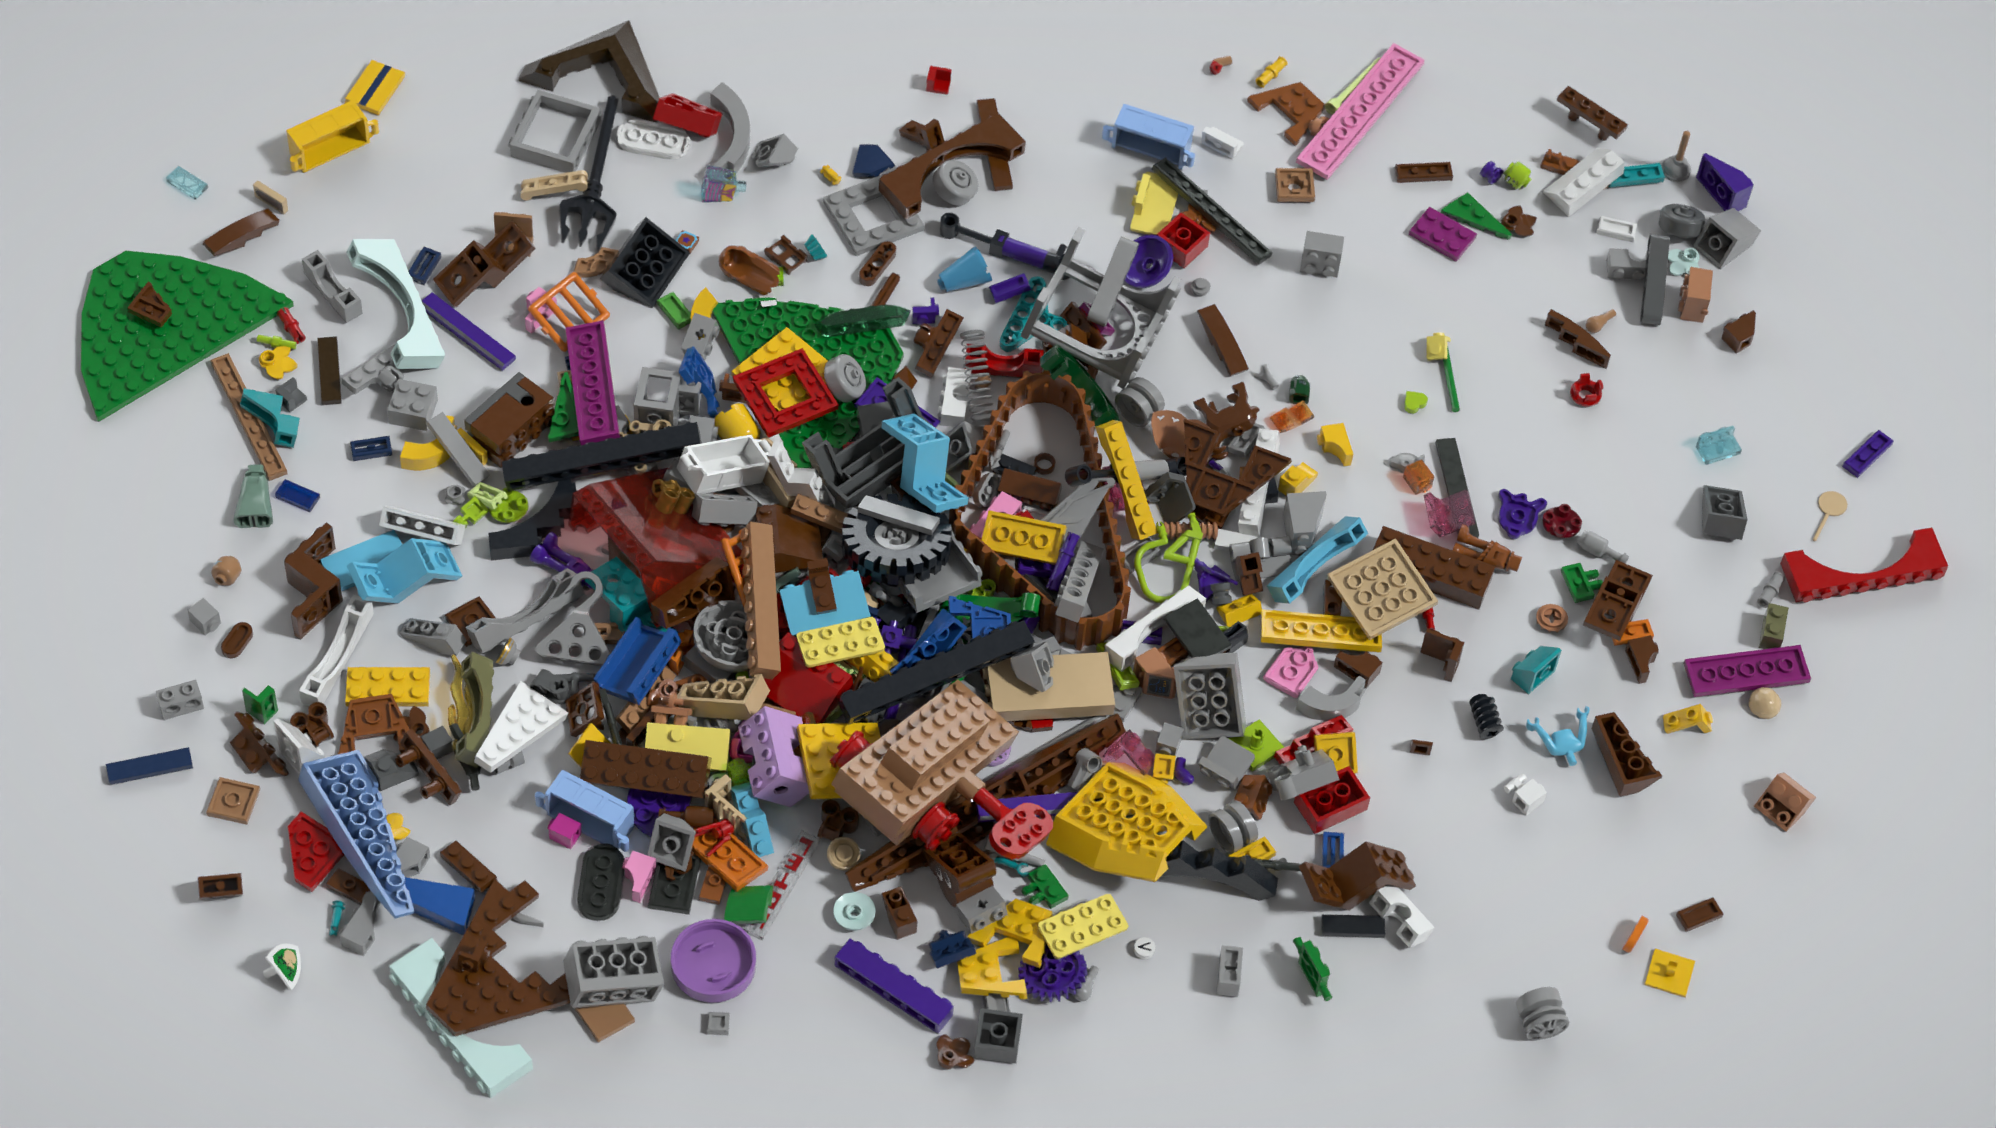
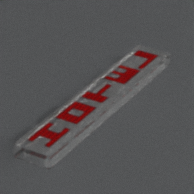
M801 830L770 883L773 886L772 904L768 907L766 923L746 924L744 931L747 934L760 940L764 939L819 845V837Z

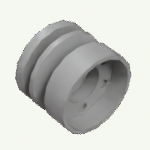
M1541 987L1531 990L1520 996L1516 1001L1519 1016L1523 1019L1526 1036L1531 1040L1554 1037L1569 1027V1020L1566 1016V1011L1562 1008L1559 991L1554 987Z

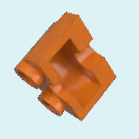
M686 629L684 632L678 633L682 642L667 663V666L676 675L679 674L684 665L681 658L695 646L692 630Z

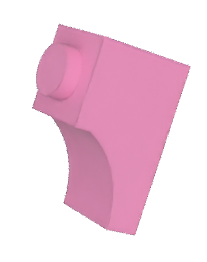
M541 287L531 291L526 298L527 310L532 303L547 291ZM553 297L552 300L557 304V298ZM546 303L537 309L546 320L553 314ZM529 312L525 318L526 330L532 334L540 324Z
M632 850L630 857L625 858L622 868L625 870V878L629 879L633 884L632 900L640 903L655 873L656 858Z

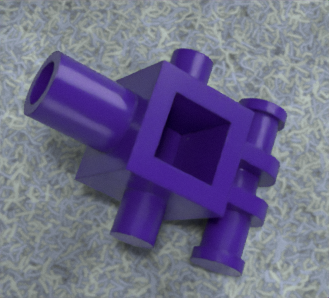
M875 618L876 623H877V625L879 626V623L881 622V620L878 619V618ZM890 620L889 626L883 625L882 629H879L885 645L884 651L890 655L891 652L897 653L899 647L911 650L916 643L915 638L902 636L903 629L897 628L898 622Z

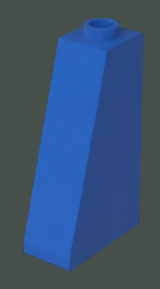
M405 877L406 889L409 890L415 914L461 935L465 934L475 901L474 888Z

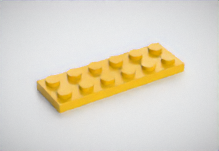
M1264 609L1261 611L1262 643L1381 653L1382 634L1369 640L1354 617Z

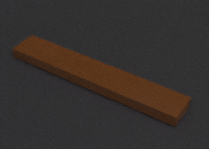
M995 98L977 100L980 123L987 117L998 113ZM987 155L994 191L1013 189L1008 161Z

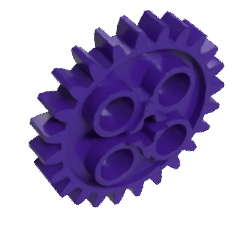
M1046 942L1040 968L1020 961L1021 967L1018 968L1019 980H1025L1027 995L1032 993L1033 999L1040 996L1041 1002L1045 998L1049 999V1003L1052 1002L1053 998L1060 1002L1061 996L1069 999L1068 993L1075 995V988L1081 989V983L1086 982L1087 965L1084 955L1077 951L1061 959H1056Z

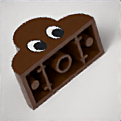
M959 831L952 834L945 842L941 840L939 846L934 851L927 850L925 847L922 848L927 864L937 877L945 898L953 907H957L956 904L991 886L994 887L992 879L996 875L994 860Z

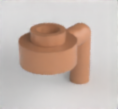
M1321 116L1311 120L1308 131H1311L1310 135L1316 136L1330 118Z

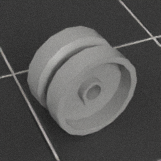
M1141 377L1134 378L1115 397V405L1120 414L1136 427H1145L1151 422L1152 413L1163 410L1165 407L1161 392L1150 381Z
M1234 800L1225 805L1223 810L1218 809L1208 817L1209 827L1214 838L1227 853L1232 854L1241 849L1243 844L1248 845L1258 839L1256 823L1250 812L1240 801Z

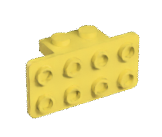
M1146 172L1143 174L1141 181H1137L1136 191L1138 194L1134 195L1131 206L1135 207L1130 230L1147 235H1157L1171 222L1178 193L1156 173Z
M874 617L799 632L796 637L807 667L861 657L885 650V645Z
M1105 894L1084 904L1080 903L1067 911H1061L1055 916L1039 922L1038 929L1056 959H1061L1126 931L1128 923L1112 895Z

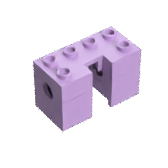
M764 706L738 727L744 753L755 757L756 764L748 770L753 797L792 807L809 794L803 759L793 754V750L800 745L796 728L798 724H803L802 717Z

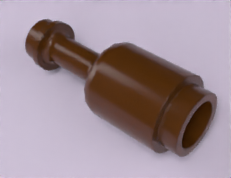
M686 806L682 812L666 811L665 807L659 808L658 818L665 813L683 819L691 827H703L714 823V809H709V807Z

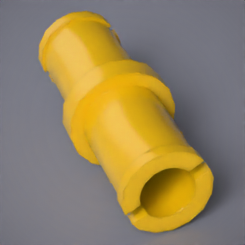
M1279 56L1276 61L1268 65L1265 71L1255 79L1256 84L1264 88L1270 80L1275 79L1278 73L1287 66L1286 59Z

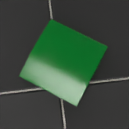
M745 886L737 892L732 888L727 900L724 920L734 924L766 923L768 907L772 904L773 886Z

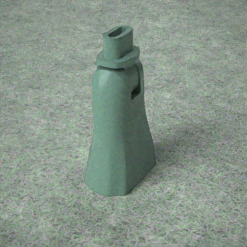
M248 465V471L245 472L234 515V523L239 528L253 527V516L255 525L258 528L270 527L273 524L269 485L263 465Z

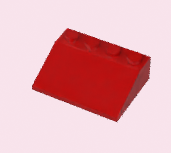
M788 632L779 642L781 671L773 679L764 678L770 690L767 698L783 709L796 712V716L802 717L804 724H822L837 707L841 694L851 690L853 685L852 676L834 663L807 667L797 638Z

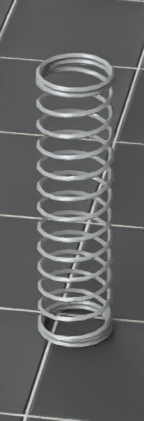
M969 330L960 334V338L965 339L961 342V345L964 346L962 352L966 354L963 356V360L967 361L963 367L968 369L964 374L969 376L965 380V382L969 383L966 389L971 391L967 394V397L971 398L968 404L972 406L969 412L973 413L970 419L974 422L971 424L983 430L984 426L980 425H990V418L977 420L972 419V416L990 414L992 410L973 412L971 409L991 406L993 403L974 405L970 404V402L975 399H989L992 396L970 397L969 394L990 391L991 388L971 390L968 387L974 384H988L990 381L983 380L973 383L967 380L972 377L989 376V373L969 375L966 372L986 369L989 366L982 365L969 368L965 365L970 362H984L988 359L966 360L964 358L968 355L985 354L987 351L967 353L964 352V349L983 347L986 344L963 345V342L984 339L985 333L983 330Z

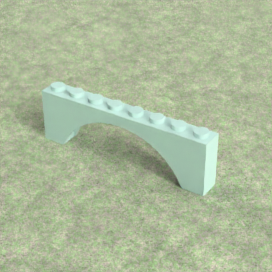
M353 239L347 250L352 266L371 274L385 284L398 298L407 317V335L396 342L390 354L396 369L439 368L445 357V352L439 343L438 336L432 327V322L428 318L425 306L421 302L419 293L414 286L413 279L407 270L406 263L403 261L395 240Z
M430 938L389 965L391 973L389 977L395 986L399 985L401 987V992L407 1001L411 1000L415 1004L414 1008L419 1016L423 1015L427 1019L428 1027L433 1032L436 1030L440 1035L441 1043L445 1047H450L454 1059L457 1062L461 1061L467 1075L470 1078L474 1077L476 1079V1084L482 1093L486 1092L492 1098L533 1070L532 1059L520 1044L496 1046L475 1041L464 1034L455 1037L426 1009V1003L437 985L439 974L445 964L444 952L433 938Z

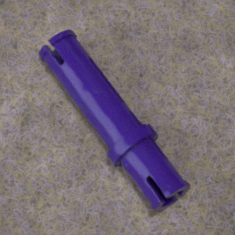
M1071 532L1067 533L1063 547L1059 549L1060 554L1046 586L1047 589L1055 590V592L1059 591L1068 564L1075 555L1073 552L1080 538L1079 535L1071 534Z

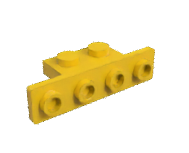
M885 651L847 659L858 670L860 666H863V674L873 682H877L880 677L886 674L894 675L890 671L899 664L892 655Z

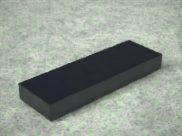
M1322 914L1321 916L1322 936L1385 938V917Z

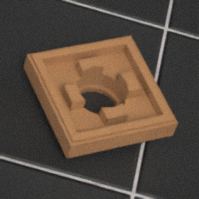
M1275 168L1277 202H1315L1313 168ZM1291 184H1297L1301 187V190L1300 188H1292V190H1290L1288 186Z

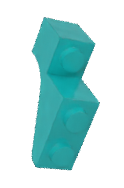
M244 388L240 406L271 427L275 436L274 444L294 448L300 418L280 414L283 396Z

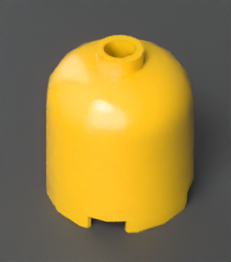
M733 404L730 406V410L725 413L721 411L714 418L715 427H718V435L722 440L745 435H752L754 439L760 440V429L744 404Z

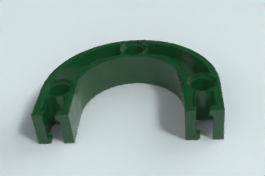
M1055 345L1040 358L1041 367L1045 371L1048 370L1050 372V377L1053 380L1059 375L1063 377L1068 374L1072 377L1071 383L1076 388H1084L1086 392L1084 403L1091 406V417L1096 427L1112 420L1119 421L1116 409L1101 387L1064 348Z

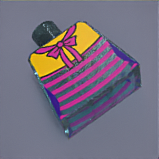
M710 165L706 166L701 185L702 202H731L735 192H746V181L736 180L735 170Z

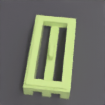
M482 482L478 483L467 493L470 500L476 496L485 506L491 509L497 507L496 503L500 505L502 503L501 499L506 500L508 498L506 492Z

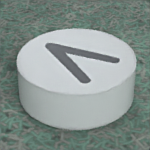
M1146 937L1138 939L1134 945L1135 955L1140 959H1150L1155 953V943L1153 940Z

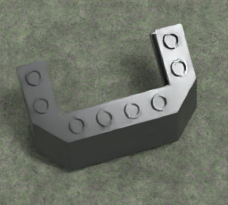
M899 377L883 387L893 416L889 419L916 414L932 425L922 416L911 388ZM882 423L836 455L831 444L827 440L823 441L819 432L802 442L812 468L817 470L826 488L846 509L856 507L865 495L876 496L889 487L891 481L902 474L905 444H902L901 441L882 429Z

